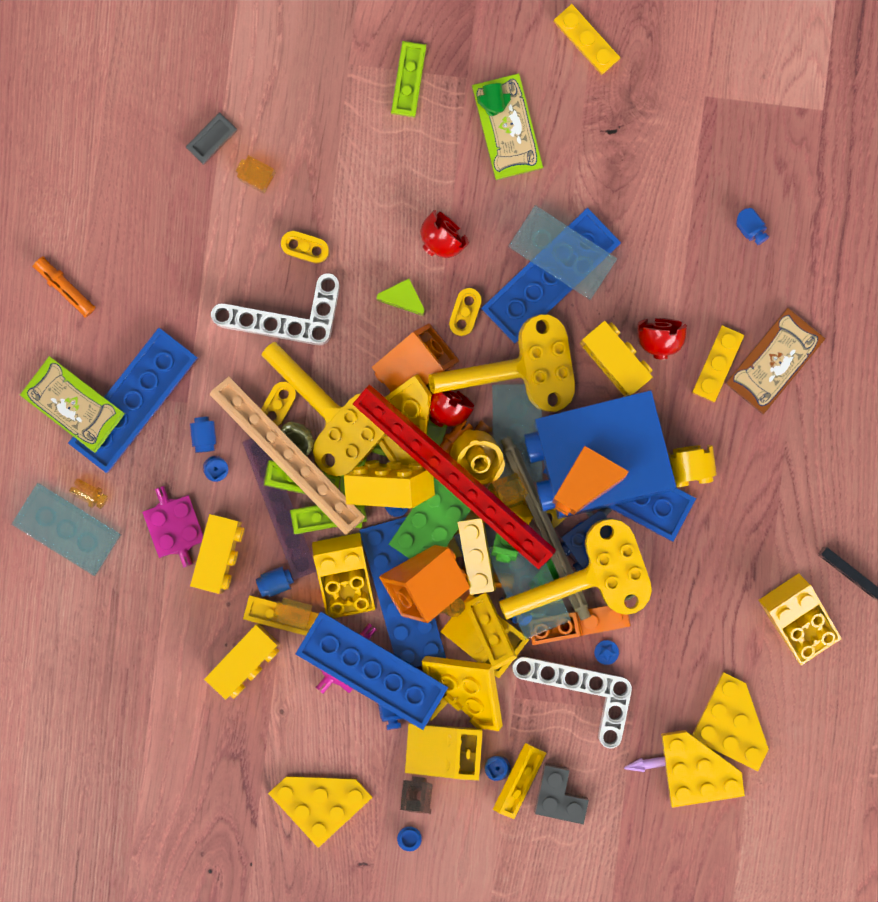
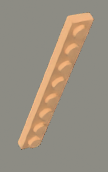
M230 377L226 378L211 391L210 396L345 535L364 520L365 516L354 505L346 504L345 495Z

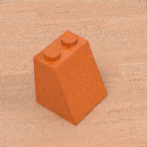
M428 323L412 332L373 365L372 369L375 371L376 378L381 383H384L391 393L417 374L426 387H428L429 374L448 371L459 362V359L431 324Z
M584 446L552 503L556 504L554 509L566 516L569 513L575 515L623 481L629 471Z
M434 545L379 577L401 616L429 623L470 588L466 580L467 576L459 568L455 561L456 556L450 548Z

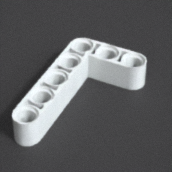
M323 274L318 278L310 320L228 304L216 305L211 311V318L217 326L307 344L324 345L331 337L340 285L337 278L332 274ZM325 280H333L335 282V287L332 291L326 292L322 289V283ZM326 303L331 307L328 315L321 316L317 313V308L320 304ZM222 309L229 311V318L225 322L217 320V313ZM245 314H251L254 319L253 323L247 327L242 326L241 317ZM270 318L276 319L278 322L277 328L273 331L265 329V322ZM293 323H299L302 326L301 333L294 336L289 333V326ZM322 327L326 330V335L323 339L316 340L313 338L312 333L315 328Z
M525 656L514 660L512 670L519 679L605 697L598 739L606 748H615L620 744L632 686L627 679L621 676ZM521 661H526L530 664V670L525 675L519 674L516 670L517 664ZM545 666H550L554 669V676L549 680L541 677V670ZM570 671L578 674V681L573 685L565 682V675ZM594 676L602 679V686L597 690H593L589 686V681ZM619 681L626 684V691L621 695H617L613 691L614 684ZM612 706H619L621 708V715L616 719H612L608 715V711ZM608 730L616 732V739L612 743H607L603 739L604 733Z

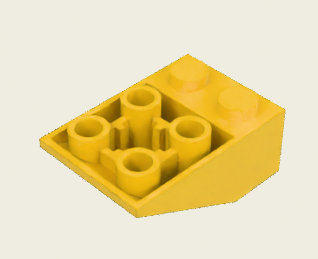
M356 533L312 542L313 557L326 614L332 618H338L375 610L361 534Z
M800 573L758 600L800 665H803L842 639L812 586Z
M469 594L440 632L478 663L491 664L464 605L476 598L474 595ZM499 616L517 656L530 639ZM512 661L496 670L494 669V675L500 678Z
M408 723L405 773L452 779L479 780L482 729L426 725L424 730Z

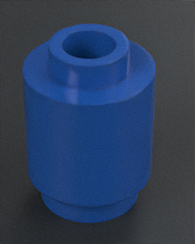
M209 417L194 418V423H190L192 447H195V453L215 451L214 445L217 442L214 421H209Z
M283 566L260 574L261 577L256 579L262 597L267 595L271 597L290 590V584L294 583L290 570H284Z

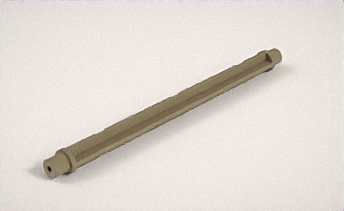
M511 436L501 440L504 447L503 452L512 472H514L516 481L537 528H539L541 537L556 549L551 559L560 578L572 574L573 570L548 514L542 510L538 492L526 469L516 444L514 445ZM582 591L568 596L574 611L578 613L581 621L591 617L587 608L589 606Z

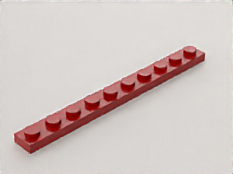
M370 384L353 402L352 405L538 570L556 552L555 548Z

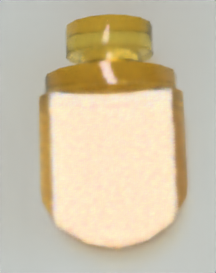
M76 478L74 484L92 496L74 487H71L69 492L88 503L90 508H93L96 504V507L102 509L108 496L102 494L100 487L96 489Z
M458 597L441 613H445L450 617H457L464 611L465 603Z

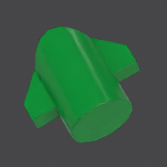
M501 83L484 85L482 87L483 95L477 96L478 104L486 110L489 116H495L503 112L511 100L510 93L503 94Z

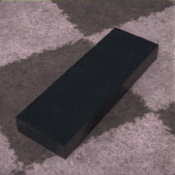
M823 547L820 550L818 556L873 599L878 600V587L828 547Z

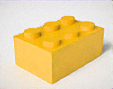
M604 321L583 338L579 344L624 397L633 395L653 378L650 374L653 370L644 360L640 362L634 355L636 350L628 341L624 343L619 338L620 331L612 322L607 324Z
M378 460L366 461L363 466L354 467L353 471L344 475L346 504L414 508L435 496L434 476L419 463L401 465V462L393 461L387 464H380Z
M209 514L190 584L191 587L221 594L224 590L229 589L232 575H228L230 566H235L238 557V551H235L236 543L242 541L245 528L241 527L242 522Z
M256 624L204 680L225 700L230 696L234 699L246 687L243 685L244 681L247 678L250 681L253 680L261 672L262 668L260 665L264 660L270 662L279 653L277 647L280 643L263 626Z

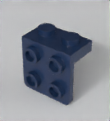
M602 511L596 512L577 527L558 538L566 557L570 555L574 561L572 567L575 572L585 569L589 565L585 539L587 532L593 524L601 519H607ZM604 525L600 529L601 538L611 536V526Z

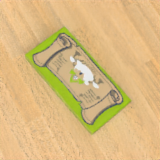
M515 74L472 85L495 180L543 169L520 75ZM501 83L503 94L510 93L511 100L503 112L495 116H489L486 110L478 104L477 96L483 95L482 87L484 85Z
M50 356L20 394L21 397L95 453L125 415L123 411Z

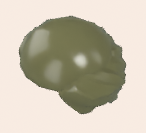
M288 422L281 427V431L306 456L311 453L314 438L308 428L296 422Z

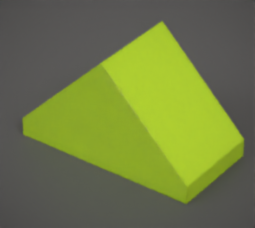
M410 279L378 293L376 298L379 302L423 316L425 312Z

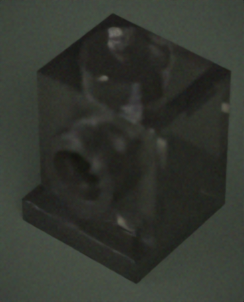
M412 776V781L403 780L400 810L431 814L430 804L433 784L426 782L427 778ZM419 791H421L420 800L417 799V793Z

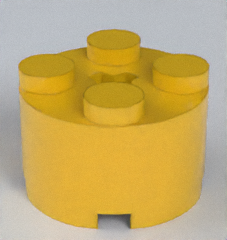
M464 431L451 448L450 456L483 485L495 482L504 470L505 462L500 447L495 439L484 431Z
M700 445L675 448L671 455L668 452L676 487L688 486L689 481L695 480L699 481V484L714 481L713 477L717 475L713 445H707L706 450L701 449Z

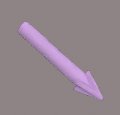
M664 756L645 760L640 758L625 766L624 769L645 772L646 769L665 766Z

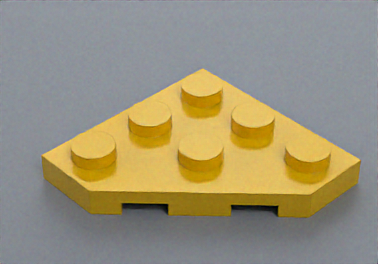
M417 374L385 398L425 434L427 433L432 394ZM385 435L378 443L390 462L398 461L401 462V465L418 463L389 436Z
M431 656L423 658L421 661L423 672L448 686L444 699L457 711L461 709L471 718L469 722L476 728L495 731L501 729L503 723L494 669L491 664Z
M722 672L692 735L709 748L759 771L769 748L747 685Z
M686 730L661 734L670 805L672 808L745 796L742 772L707 745H704Z
M286 776L268 793L318 848L373 798L355 778Z

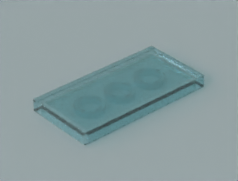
M536 205L508 246L589 300H591L617 260L616 257Z
M525 384L492 385L493 438L500 447L505 462L501 476L493 483L498 481L500 483H517L501 443L502 439L511 436L514 445H517L532 481H542V461L530 463L524 440V434L536 432L534 422L535 419L542 418V410L536 408L529 401Z
M40 483L36 484L11 524L93 576L97 575L122 535Z
M493 546L489 547L491 563L506 598L553 581L546 563L538 570L519 552L515 561L510 560V563H503L497 561L496 557L491 555ZM562 598L515 616L525 640L571 621Z

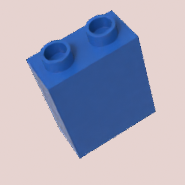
M652 390L535 419L534 427L536 432L524 434L530 463L543 461L548 480L536 482L543 511L555 508L556 504L552 503L584 446L629 472L623 481L575 515L670 492L676 488ZM556 510L558 519L574 516L571 513L566 516Z

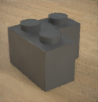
M544 763L534 813L584 825L589 800L587 797L565 793L570 770L566 767Z

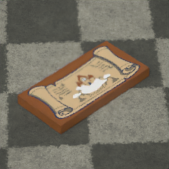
M787 308L725 384L761 414H764L819 348L825 338Z

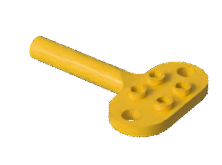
M551 315L533 316L522 325L519 331L518 344L520 353L518 358L429 374V388L434 394L521 378L525 383L529 401L536 408L547 412H557L564 409L572 401L575 393L574 374L565 327L557 318ZM539 320H542L546 325V330L542 334L536 330V323ZM550 393H555L558 398L557 404L553 407L548 404Z
M272 342L264 349L261 356L326 422L324 430L314 442L313 454L319 468L332 476L346 475L353 471V468L358 467L386 435L352 405L360 394H356L343 407L339 406L276 342ZM328 453L335 458V464L332 467L328 466L325 462V457Z
M613 518L601 519L593 524L587 532L585 539L589 565L585 569L499 601L505 619L590 587H598L607 606L617 613L627 615L643 609L650 600L652 592L651 582L630 527L622 521ZM604 525H609L612 528V534L608 538H601L600 529ZM630 594L635 595L637 598L636 604L633 607H626L624 604L626 596Z

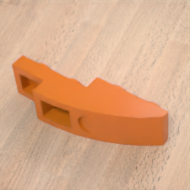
M606 605L589 608L588 611L591 617L582 621L578 613L574 611L531 620L528 625L532 645L630 627L629 614L617 613Z

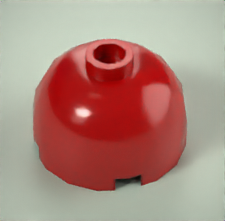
M433 210L427 216L421 226L420 235L424 243L422 247L430 256L437 255L440 258L454 257L463 251L469 244V241L465 234L462 237L458 234L457 230L460 227L451 218L442 212L436 215V210Z
M655 318V323H648V319L638 322L637 329L638 342L647 353L653 354V358L660 360L668 359V355L677 353L684 345L687 325L681 326V321L666 318Z
M429 388L432 394L429 415L432 416L430 420L439 427L444 425L450 427L459 426L473 412L474 403L460 391L455 393L450 390L433 394Z

